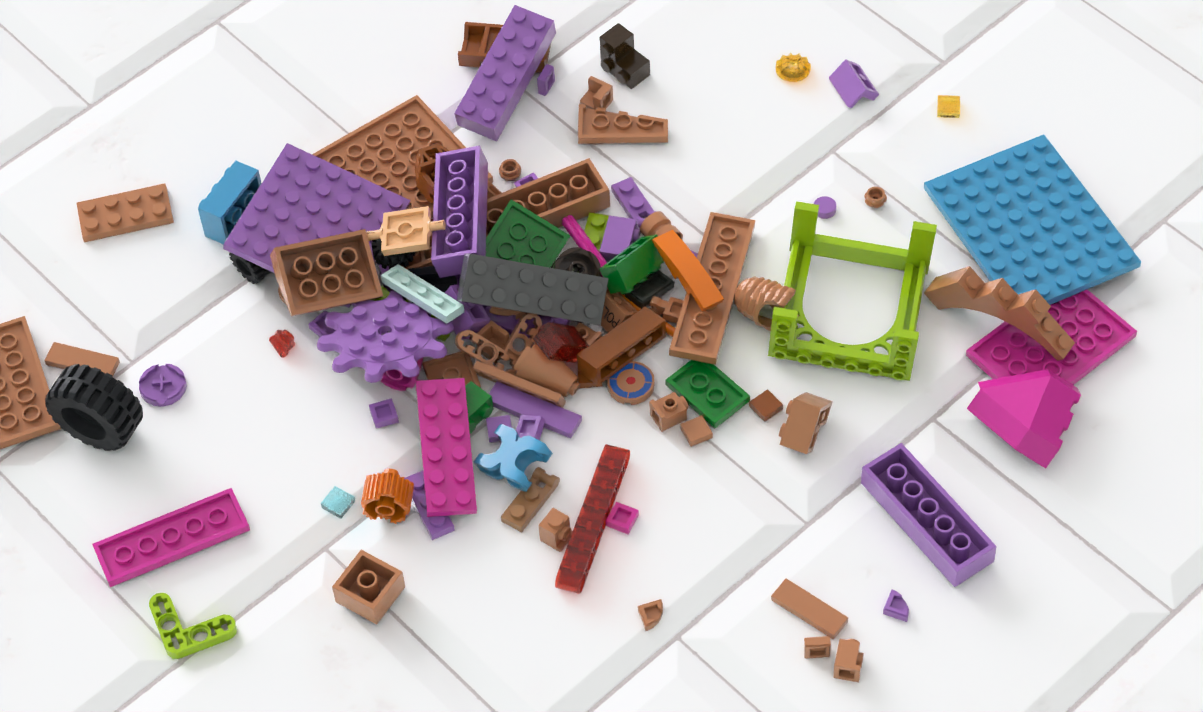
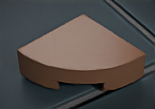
M662 599L637 606L645 631L654 628L663 615Z

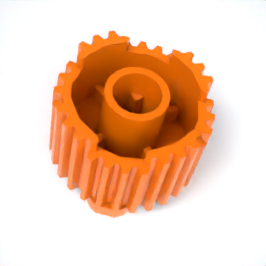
M390 468L385 469L382 474L378 472L377 474L367 475L361 500L362 508H364L363 515L370 517V520H377V517H380V519L385 518V520L390 519V522L395 524L405 521L406 515L409 514L411 509L414 483L405 479V477H400L397 470Z

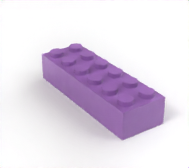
M513 6L454 113L458 126L496 142L498 141L556 35L554 20L520 6Z
M480 145L436 154L433 221L445 220L446 229L432 231L431 261L440 278L461 274L464 254L466 253L486 256L488 162Z
M902 443L862 467L861 484L954 587L994 562L997 546Z

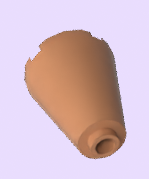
M536 336L532 340L535 342L532 348L527 345L513 368L517 372L511 374L562 394L563 397H567L569 394L573 396L580 386V383H578L579 377L541 338Z

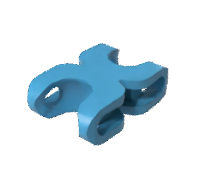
M500 424L494 432L502 442L500 448L492 454L479 453L473 462L484 474L496 480L506 478L510 486L526 492L532 485V482L528 481L524 473L526 468L536 461L546 463L553 453L540 440L532 436L520 438L515 429Z

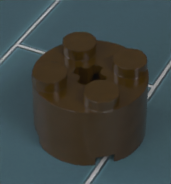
M579 247L569 248L562 252L551 267L599 277L601 275L599 270L601 266L598 258L592 252Z

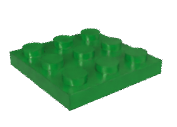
M511 199L486 238V256L551 268L569 240L570 235Z

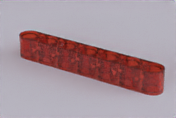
M605 444L557 572L555 588L581 594L605 530L606 519L612 510L629 463V449Z

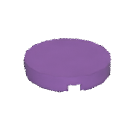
M169 363L161 366L159 364L151 366L143 372L139 379L141 397L146 403L153 406L164 407L174 404L181 399L187 387L183 371Z

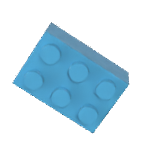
M235 160L231 167L225 170L219 182L213 185L207 197L201 200L198 212L205 237L224 245L261 185L258 169Z

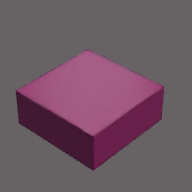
M616 502L606 519V526L629 535L639 516V510Z

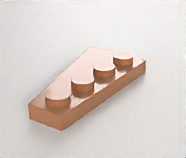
M579 104L578 144L668 143V119L646 115L635 117L628 115V112L619 111V113L607 112L606 108L597 107V109H590L584 104Z

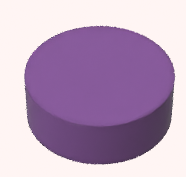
M822 196L814 201V204L819 205V218L828 219L835 215L836 202L833 198Z

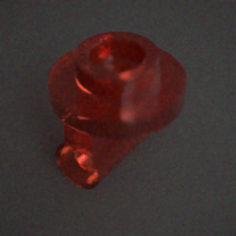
M285 329L283 331L277 330L275 335L269 338V342L281 358L286 357L289 353L288 351L295 346L294 336Z

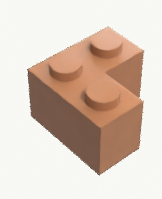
M808 392L790 400L786 408V414H788L787 421L782 424L779 431V437H782L779 445L804 454L813 451L819 429L826 424L833 401Z

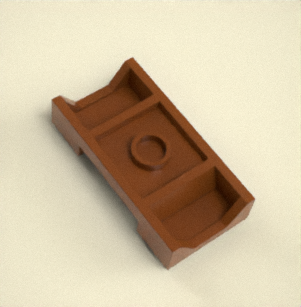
M465 22L463 45L461 51H458L457 54L459 66L480 68L503 25ZM551 44L535 72L541 73L548 63Z

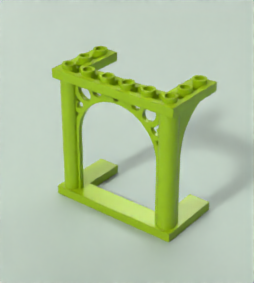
M796 201L789 248L791 253L784 286L793 288L796 291L784 308L774 307L768 356L798 361L804 364L822 365L826 368L833 367L845 369L849 372L856 371L872 376H885L896 380L910 381L919 332L916 331L925 274L928 275L937 225L913 221L909 248L902 249L815 234L819 205ZM812 255L904 271L897 316L887 333L869 343L848 345L831 341L811 327L803 311V297ZM797 323L803 325L804 327L798 328ZM802 334H809L812 339L804 341L797 339V337ZM887 340H893V342H892L891 344H889V343L886 342V341H887ZM882 347L888 352V355L876 353L874 348Z

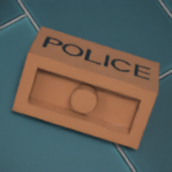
M607 287L601 326L607 332H610L616 325L621 324L638 311L619 293L610 294Z

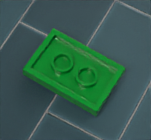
M690 360L665 380V385L670 390L675 392L678 397L684 396L688 405L700 416L702 415L714 428H717L750 401V395L717 366L710 363Z

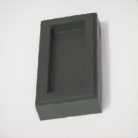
M658 270L647 276V280L633 286L634 290L625 294V297L642 309L650 304L652 297H661L674 288L675 281Z

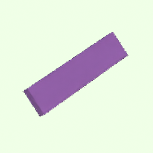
M499 382L495 383L489 393L492 396L493 407L519 418L520 415L542 416L546 420L544 428L568 438H572L582 422V416Z

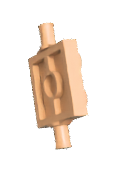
M429 206L383 213V223L380 230L367 231L366 233L368 241L381 239V251L384 256L428 250L432 231L445 230L446 223L445 220L431 222V211Z

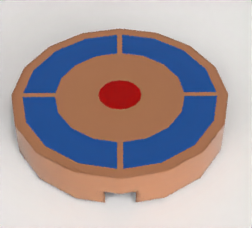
M631 361L607 379L608 392L619 403L624 404L626 402L631 403V405H637L646 401L652 395L655 386L654 374L645 364Z

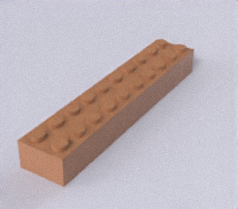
M590 158L488 198L486 238L511 199L559 228L563 226L562 219L568 215H572L577 221L588 216L589 212L596 213L609 208L610 190ZM432 234L430 236L429 249L415 251L413 261H408L409 265L406 267L402 264V267L408 270L409 268L434 266L431 261Z

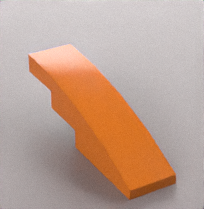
M674 230L652 239L674 279H679L688 296L692 294L702 312L723 302L724 298L709 274Z

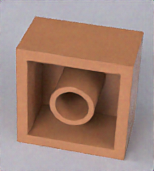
M361 549L334 583L332 590L336 603L377 625L404 590L405 581L401 570Z

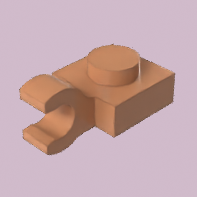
M652 297L650 310L658 315L663 314V319L677 324L684 300L670 297L669 301H665L659 297Z

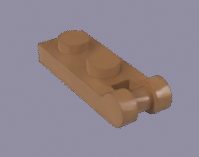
M540 467L534 470L529 480L532 482L526 492L520 491L501 515V522L521 533L560 482L559 477L553 474L551 476L546 474V471ZM541 482L546 484L544 488H541L538 485Z

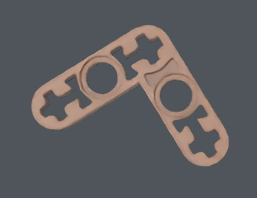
M529 313L523 315L503 349L471 330L459 332L456 335L455 344L459 350L475 360L504 371V365L500 362H495L497 358L502 361L511 360L509 364L512 368L506 369L505 372L510 374L516 373V370L513 368L527 345L531 347L533 344L532 340L541 330L542 321L537 314ZM532 318L534 319L533 324L535 325V328H529L526 333L527 335H530V338H528L526 335L518 333L519 330L521 332H524L528 326L527 323H525L526 320H531ZM468 335H470L471 337L469 340L474 344H478V342L481 341V343L476 347L475 353L472 352L475 349V347L471 345H466L465 347L463 346L464 341L461 340L462 336L467 337ZM516 338H521L524 341V348L519 352L513 348V341ZM485 346H489L493 351V355L489 360H485L481 356V350Z

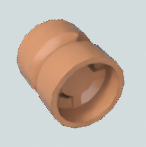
M661 211L650 214L640 226V232L645 237L656 234L660 236L674 230L683 239V234L676 226L671 225V221Z

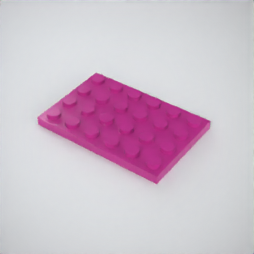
M1084 290L1051 304L1048 310L1050 315L1075 342L1064 359L1057 361L1032 337L1005 321L967 349L966 356L992 379L1048 369L1074 385L1134 339L1137 335V330L1089 290Z

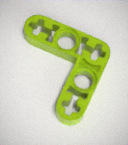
M156 593L150 598L149 607L165 650L168 656L173 659H180L230 640L237 633L234 618L226 614L183 629L168 594ZM161 602H163L165 610L167 612L163 615L158 606V604ZM167 621L176 623L175 627L171 630L162 629L163 624ZM226 624L228 630L224 631L222 625ZM212 628L214 629V632H215V634H216V635H214V636L212 635V632H211V629H212ZM197 633H207L208 636L205 640L200 642L194 640ZM174 637L177 638L180 648L176 650L171 639Z

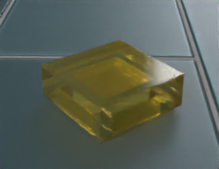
M938 95L937 117L960 118V96Z

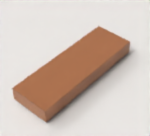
M53 342L44 359L45 364L48 366L65 369L75 364L80 366L89 365L91 368L96 367L104 373L111 374L112 377L120 363L119 357Z
M787 578L771 595L773 602L825 635L830 636L833 640L848 623L849 617Z

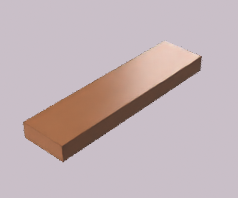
M476 360L473 366L478 376L492 382L505 384L561 408L566 403L562 394Z

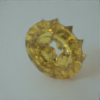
M790 52L788 56L782 55L780 60L776 61L775 70L781 79L788 82H798L810 74L811 63L808 62L807 57H801L800 53L792 55Z

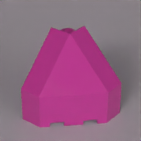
M1048 369L978 382L980 390L966 409L1011 447L1046 469L1061 448L1063 441L1059 437L1064 431L1068 430L1074 415L1070 412V409L1079 402L1081 397L1079 389Z

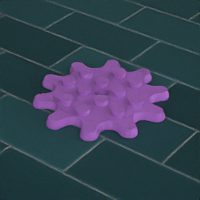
M391 290L389 296L384 300H367L353 303L351 312H329L325 318V325L336 331L332 334L321 336L317 342L318 350L322 352L336 351L340 354L333 360L332 370L334 372L344 373L353 367H360L365 370V380L370 383H376L382 379L386 371L393 369L399 370L406 377H415L420 373V368L417 364L419 359L423 357L439 359L446 356L447 348L443 343L435 339L440 335L451 333L454 330V325L451 321L446 324L438 318L430 317L431 313L415 303L406 302L404 296Z

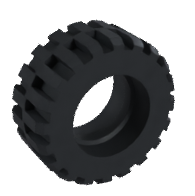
M75 364L66 367L45 398L48 414L52 416V420L60 425L62 430L70 433V436L81 440L82 443L92 445L96 449L102 448L104 451H115L124 447L143 418L142 405L138 397L133 395V391L130 388H126L123 382L116 380L111 374L104 373L96 367L91 368L89 365L80 366Z

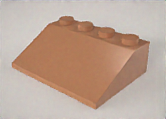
M365 229L275 247L270 254L274 273L291 317L383 297Z

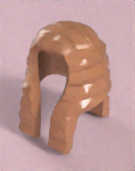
M754 276L743 280L735 290L734 304L739 312L743 313L751 321H754L757 326H762L766 330L771 331L772 319L759 315L760 310L764 305H770L773 310L774 307L784 308L794 296L796 290L782 286L777 281L765 280L764 277L758 278Z

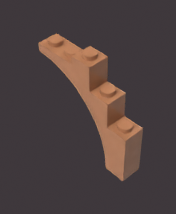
M970 266L935 277L924 292L938 310L966 308L989 314L1015 326L1043 346L1057 361L1064 359L1075 344L1072 338L1050 315L1048 310L1051 306L1036 289L1018 295L1003 278L984 283Z

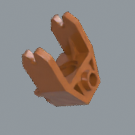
M438 143L418 149L415 164L416 186L430 203H434L436 154L449 151Z

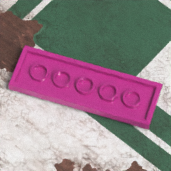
M465 379L416 381L427 517L477 514Z
M231 487L95 542L92 545L110 587H113L250 531V527Z

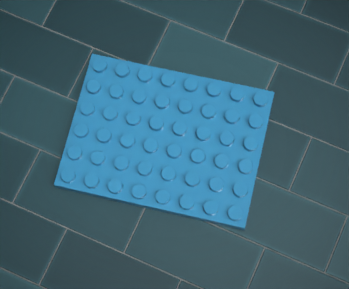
M1044 134L924 182V190L989 281L1003 278L1018 295L1036 289L1048 304L1051 305L1141 266V260Z

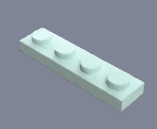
M399 264L381 275V282L446 324L464 313L463 304Z

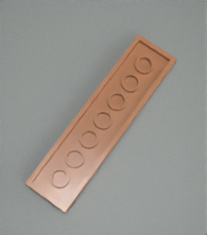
M710 212L697 259L715 283L724 300L722 303L702 312L692 294L688 296L686 292L669 348V356L716 365L732 310L735 290L739 285L756 220Z

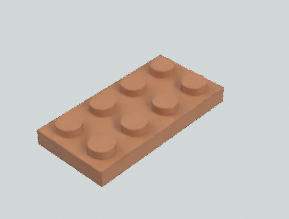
M166 183L76 202L84 243L174 223Z

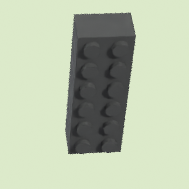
M466 253L464 254L456 301L601 325L608 278Z

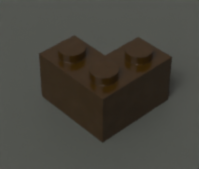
M617 23L599 37L600 64L605 72L611 73L621 84H625L630 89H633L650 76V60L634 49V34L620 23Z

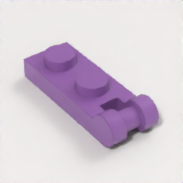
M632 177L611 185L612 193L628 217L636 219L637 229H640L645 219L644 217H648L656 211L653 210Z

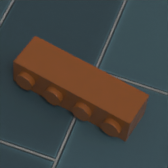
M646 306L624 322L616 325L610 332L599 337L593 344L582 349L577 354L578 372L597 386L664 339L666 337V320Z

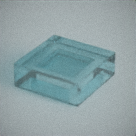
M334 486L320 504L322 509L342 519L356 500L353 495Z

